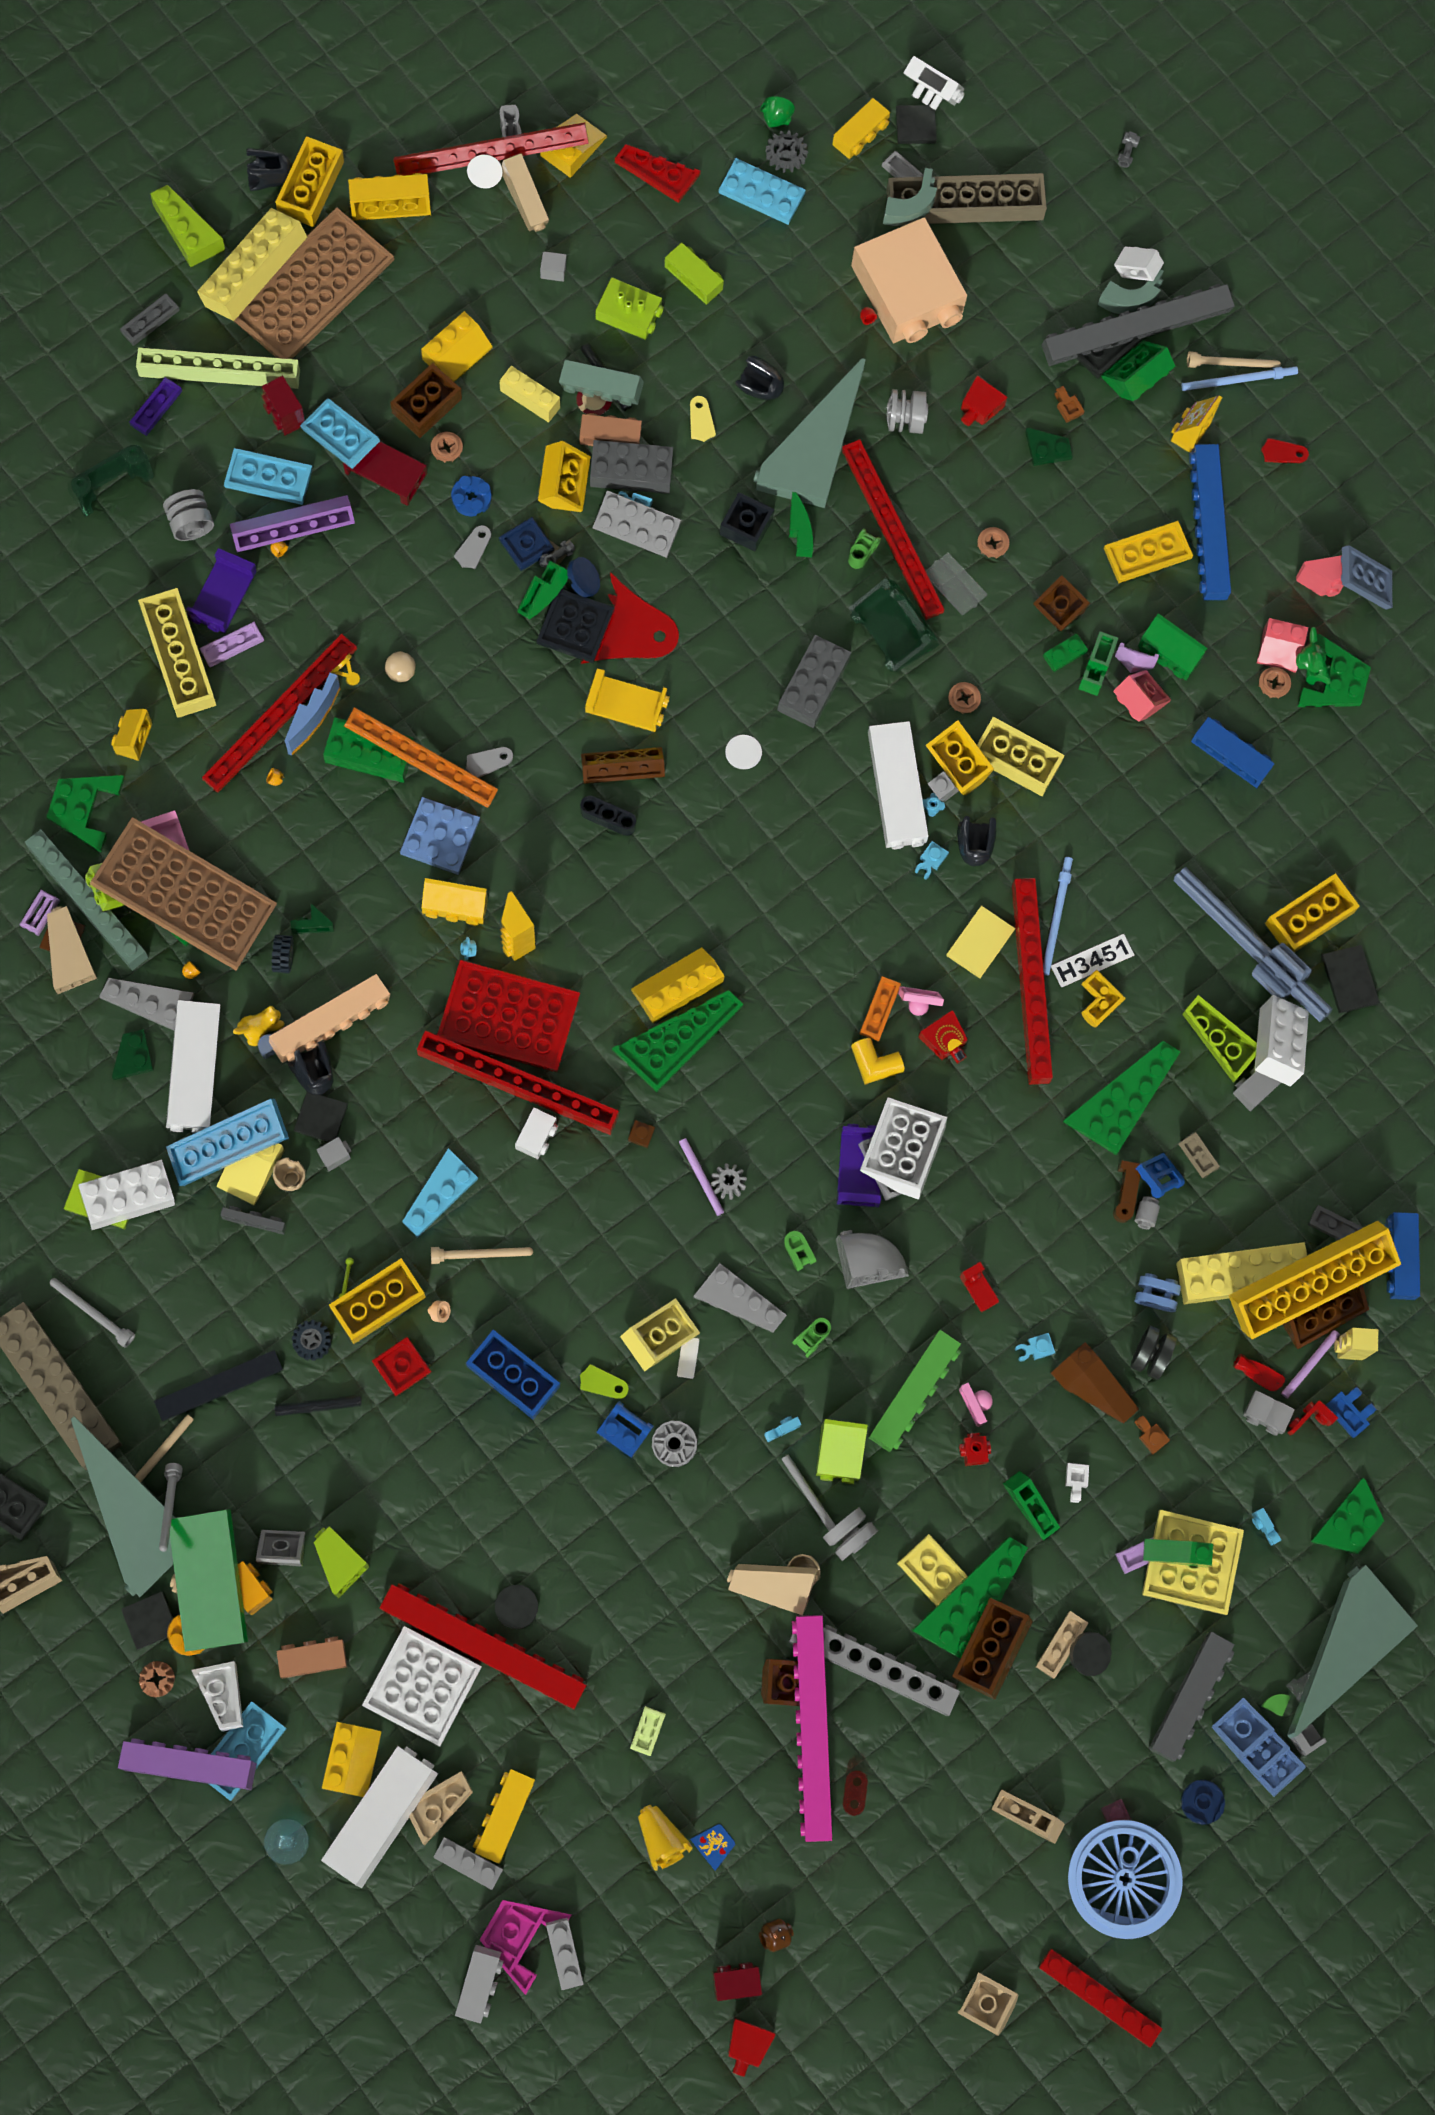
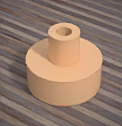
M437 1300L428 1308V1313L435 1322H446L450 1316V1305L446 1301Z

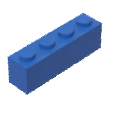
M1209 717L1191 741L1256 788H1258L1275 764L1269 756L1260 754L1252 744L1243 742L1235 732L1226 730L1218 720Z
M1393 1212L1386 1219L1385 1226L1390 1231L1401 1265L1388 1271L1390 1280L1387 1281V1293H1390V1299L1416 1300L1420 1297L1419 1214Z

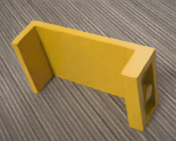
M597 668L585 705V712L656 732L657 726L661 727L664 718V715L661 714L663 707L667 708L670 696H667V688L663 687L662 693L605 677V670Z

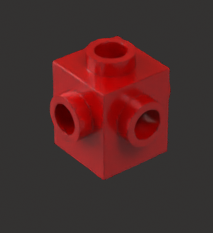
M980 1433L967 1434V1438H964L962 1444H959L960 1456H964L965 1466L983 1465L989 1462L988 1454H991L990 1441H986V1436H980Z

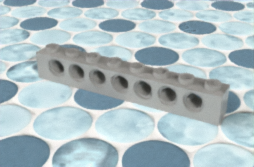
M825 1624L823 1627L825 1660L945 1716L950 1715L960 1692L955 1689V1684L944 1680V1683L935 1680L936 1675L924 1671L922 1674L916 1671V1666L908 1662L901 1664L896 1661L897 1657L886 1652L884 1655L876 1652V1647L867 1643L862 1646L856 1643V1638L845 1634L843 1637L836 1633L837 1629ZM797 1634L791 1635L789 1643H797ZM830 1641H839L841 1645L840 1651H831L829 1648ZM856 1649L860 1652L861 1657L859 1661H852L850 1659V1650ZM873 1658L880 1662V1669L877 1671L869 1667V1661ZM891 1668H897L900 1671V1678L898 1680L890 1678L889 1670ZM911 1677L919 1679L920 1687L918 1689L910 1687L909 1680ZM932 1686L940 1690V1696L937 1699L929 1695V1689Z

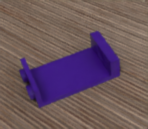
M218 548L215 553L216 563L194 606L192 608L187 607L186 611L188 618L193 623L199 625L202 623L214 632L221 631L226 633L257 570L254 563Z
M847 1124V1126L842 1128L837 1204L877 1208L880 1205V1188L876 1180L860 1171L865 1157L858 1145L860 1142L873 1137L877 1127L875 1125L860 1128L858 1124Z

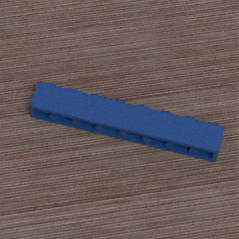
M1219 444L1195 445L1193 451L1189 453V463L1193 466L1190 479L1191 482H1194L1192 500L1196 503L1193 516L1194 519H1197L1195 537L1199 540L1196 548L1197 556H1200L1198 574L1202 576L1199 590L1200 593H1203V600H1227L1231 593Z

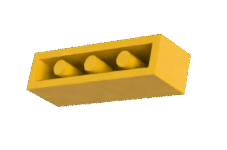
M512 1769L509 1773H504L500 1785H503L501 1793H496L491 1803L494 1806L492 1814H487L482 1826L485 1827L483 1835H478L474 1842L475 1854L500 1864L535 1779Z

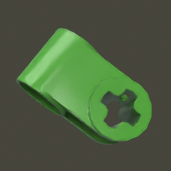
M865 528L858 535L848 557L849 565L855 569H860L866 564L881 541L880 537L876 538L867 533ZM858 554L862 558H856L854 555Z
M825 1318L816 1319L792 1343L794 1345L797 1344L806 1353L805 1356L808 1358L830 1334V1322ZM822 1323L826 1325L827 1331L824 1334L818 1333L815 1329L817 1324Z

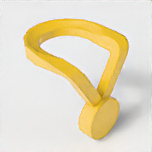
M348 654L330 673L346 677L347 683L353 686L359 683L360 677L356 672H352L349 661L352 656ZM346 664L348 673L338 671Z

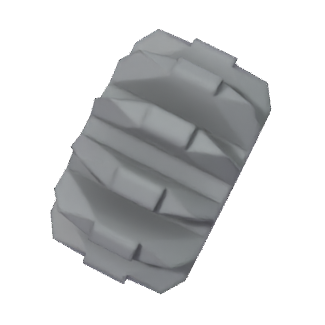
M728 1164L724 1165L725 1170L717 1167L718 1174H712V1178L715 1180L711 1182V1186L717 1187L714 1190L715 1194L722 1191V1199L725 1198L726 1194H729V1199L732 1200L733 1193L739 1197L741 1196L740 1190H745L746 1188L742 1183L746 1182L747 1178L740 1177L744 1171L741 1169L736 1172L737 1165L735 1164L732 1169H729ZM725 1178H728V1180L730 1178L733 1179L731 1186H729V1183L728 1185L725 1184Z

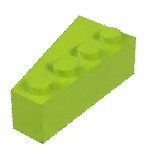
M168 185L150 193L153 206L190 267L225 250L223 238Z
M1198 995L1184 1011L1183 1016L1234 1083L1256 1057L1257 1043Z

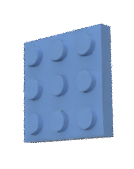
M422 797L400 854L459 875L480 817Z

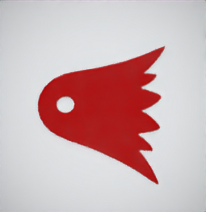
M610 572L611 582L617 596L608 594L615 606V611L595 661L615 658H658L672 652L679 639V632L675 622L668 615L635 595ZM657 631L664 632L665 640L662 642L655 641L654 633ZM583 660V661L581 662V664H583V663H589V662Z

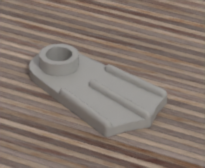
M483 525L476 527L456 552L454 558L462 568L476 569L491 538L490 529ZM485 533L486 535L484 538H480L479 534Z
M501 747L467 755L466 770L480 778L510 764L513 760V753L509 748ZM506 754L508 757L502 760L500 759L501 755Z

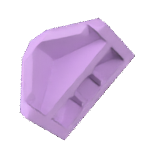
M1120 643L1115 657L1130 673L1153 669L1159 655L1151 656L1126 648L1124 643Z

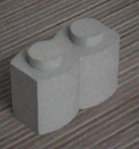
M505 105L500 108L502 137L521 134L519 110L516 105Z
M1255 1391L1243 1416L1247 1417V1422L1255 1426L1261 1424L1267 1427V1432L1277 1436L1278 1433L1283 1434L1294 1409L1261 1392Z

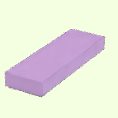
M252 622L201 647L200 651L208 666L212 667L263 642L264 638L255 622Z

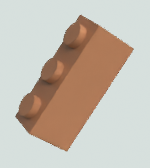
M594 413L582 414L580 445L593 446L594 440L640 444L642 421L635 418L621 419L612 415L603 417Z
M338 1636L325 1638V1643L317 1644L316 1640L303 1642V1646L295 1648L294 1644L281 1646L282 1650L277 1651L280 1678L282 1679L348 1667L344 1641L338 1640Z

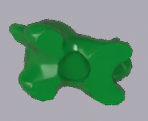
M1312 627L1310 631V644L1297 654L1296 666L1299 669H1306V682L1309 685H1314L1316 681L1330 684L1331 679L1328 674L1330 665L1326 666V652L1318 644L1316 628Z

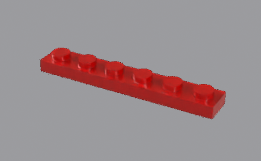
M1049 1950L1038 1967L1151 2048L1162 2031L1160 2026L1054 1950Z

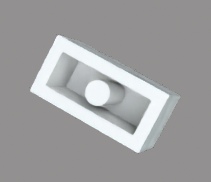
M1125 246L1114 265L1122 278L1154 281L1164 262L1159 252L1155 249Z
M533 1108L515 1144V1149L536 1159H539L540 1155H545L549 1147L547 1141L550 1136L554 1137L558 1129L556 1118Z

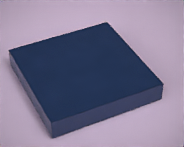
M533 517L499 537V541L520 571L539 561L543 554H550L554 551V547Z

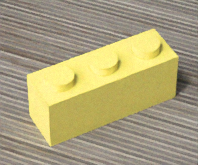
M510 366L500 379L501 392L545 421L550 422L560 409L559 396L513 366Z
M1351 1328L1339 1336L1334 1346L1335 1352L1338 1353L1337 1358L1364 1360L1377 1352L1378 1329Z

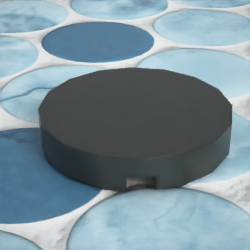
M511 1585L499 1593L495 1602V1612L498 1620L504 1626L512 1629H522L529 1626L535 1620L538 1612V1601L535 1594L529 1588L522 1585Z
M1085 1632L1080 1634L1075 1642L1072 1643L1069 1657L1072 1666L1079 1673L1086 1676H1096L1107 1669L1111 1661L1112 1651L1110 1643L1104 1636L1096 1632Z

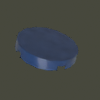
M584 557L572 560L567 568L568 579H571L573 583L571 584L572 588L582 597L595 595L600 588V578L595 566Z
M1198 1780L1188 1784L1183 1790L1181 1808L1185 1816L1192 1822L1200 1825L1211 1824L1217 1821L1223 1814L1225 1799L1221 1789L1215 1783L1207 1780Z

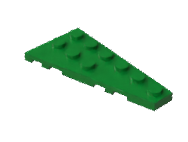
M728 990L696 1008H692L637 1037L629 1039V1041L613 1047L612 1051L657 1093L744 1004Z

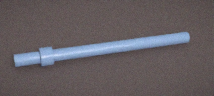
M1275 367L1273 370L1187 382L1182 383L1181 387L1182 391L1268 378L1282 379L1283 376L1298 374V367Z
M1065 857L1063 869L1058 878L1060 884L1043 962L1044 975H1049L1067 886L1071 881L1072 874H1070L1073 859L1070 857Z

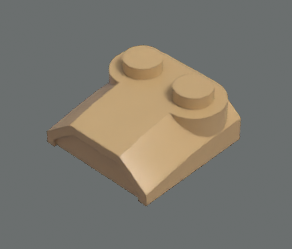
M978 1972L977 1978L958 2014L999 2036L1016 2005L1019 1995Z

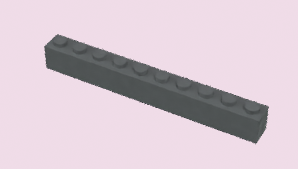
M1220 284L1209 287V290L1202 291V289L1196 290L1190 296L1184 297V295H1179L1170 302L1162 300L1150 308L1142 306L1133 313L1126 311L1113 319L1111 316L1100 320V323L1094 324L1089 322L1084 324L1083 328L1075 329V327H1072L1059 335L1052 333L1046 336L1041 345L1048 366L1076 359L1078 357L1077 354L1085 356L1091 354V350L1095 353L1105 348H1111L1113 346L1110 345L1117 342L1119 343L1115 346L1131 342L1134 337L1142 339L1230 312L1235 306L1228 285L1220 286Z

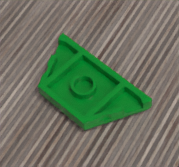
M1364 1478L1360 1479L1311 1540L1312 1543L1345 1550L1353 1554H1358L1382 1525L1384 1519Z

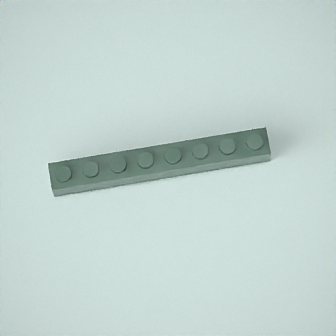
M39 830L25 841L29 851L132 971L148 959L145 950L110 910L102 911L100 905L94 899L92 888L87 885L86 881L42 830Z

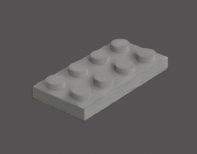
M607 491L593 529L667 558L682 520Z

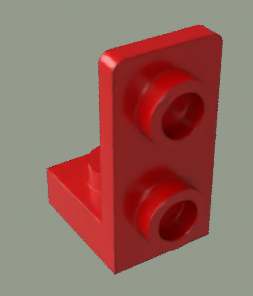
M979 1262L963 1271L959 1277L979 1310L984 1312L996 1305L999 1300L982 1272L985 1268Z
M1320 1400L1315 1403L1310 1402L1302 1410L1305 1414L1300 1419L1296 1417L1288 1425L1291 1429L1287 1433L1290 1436L1294 1434L1313 1413L1316 1415L1315 1419L1320 1424H1326L1327 1426L1332 1425L1338 1417Z

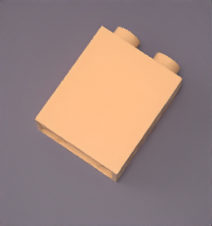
M925 217L854 247L851 266L893 344L903 339H906L908 343L916 342L928 333V328L941 324L943 328H948L962 319L967 294Z

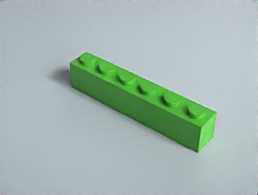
M938 1331L869 1436L870 1440L888 1452H891L893 1448L898 1449L904 1440L901 1438L904 1430L910 1431L915 1423L912 1418L916 1412L921 1414L927 1405L923 1401L927 1395L932 1397L938 1388L935 1384L938 1378L944 1379L950 1369L947 1367L950 1360L955 1362L961 1353L958 1349L961 1343L943 1331Z

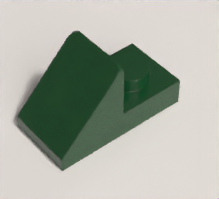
M312 904L311 919L298 917L291 921L292 934L334 932L333 922Z

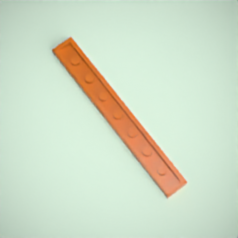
M355 707L344 727L487 808L490 806L498 790Z

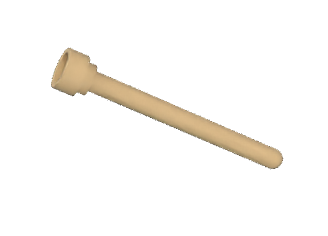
M1191 351L1187 355V367L1196 368L1201 364L1262 368L1281 366V362L1278 360L1201 356L1198 352Z
M431 1247V1264H440V1262H444V1259L531 1256L533 1249L525 1247L444 1251V1249L439 1247Z

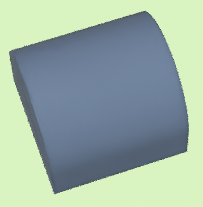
M270 1034L262 1036L258 1041V1048L263 1059L275 1054L269 1043Z

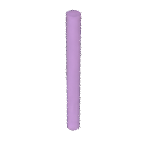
M687 1139L679 1141L716 1215L723 1214L724 1210Z
M1333 1330L1283 1390L1281 1394L1288 1399L1337 1340L1340 1336L1337 1331Z

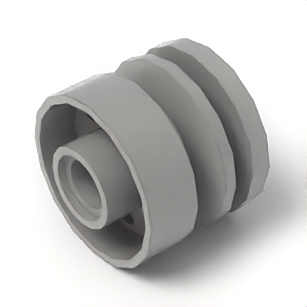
M892 389L887 405L886 419L888 431H894L895 423H898V432H902L904 423L908 424L909 433L922 434L928 415L926 392L913 391L910 400L906 399L905 390H902L901 398L898 399V390Z
M191 489L175 493L163 503L174 538L179 541L200 538L208 534L214 527L210 511L207 510L208 506L203 492L200 490Z
M669 1421L656 1429L652 1438V1449L661 1463L669 1467H680L687 1464L694 1457L697 1450V1439L694 1431L687 1424L681 1421ZM673 1438H677L681 1442L680 1447L676 1450L669 1448V1441Z

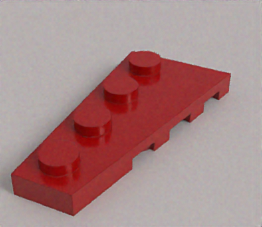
M627 144L615 157L616 164L678 203L701 174V171L694 168L692 170L686 168L681 163L677 162L675 164L666 161L667 159L659 156L658 158L649 155V152Z

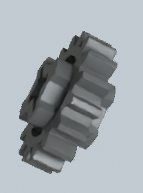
M789 130L787 134L780 131V136L773 134V140H768L766 159L770 160V166L776 165L775 170L783 168V173L786 172V169L793 172L794 167L800 169L801 164H805L808 154L807 144H803V137L797 138L798 133L791 135Z

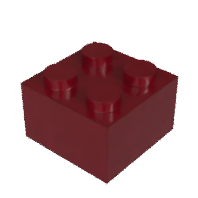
M283 375L263 385V394L261 395L264 402L263 406L268 415L272 414L276 429L278 431L281 430L285 436L301 428L300 425L305 421L302 406Z
M752 1962L739 1963V1968L731 1969L730 1965L717 1966V1971H712L715 1999L717 2001L762 1995L759 1967L753 1966Z

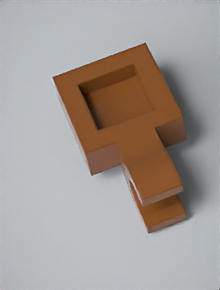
M1064 386L1056 389L1057 392L1054 395L1060 402L1057 408L1066 423L1084 414L1085 411L1075 395L1069 397Z
M1144 1416L1134 1421L1136 1426L1143 1432L1139 1439L1152 1454L1156 1453L1170 1441L1157 1424L1151 1427Z

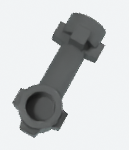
M1125 131L1121 143L1125 144L1123 154L1120 153L1117 159L1121 167L1127 168L1133 161V158L1130 157L1133 147H1137L1140 136H1137L1136 133Z
M570 540L560 543L561 548L552 554H543L539 563L541 567L546 568L549 561L556 563V560L565 554L567 556L572 555L575 550L573 543Z

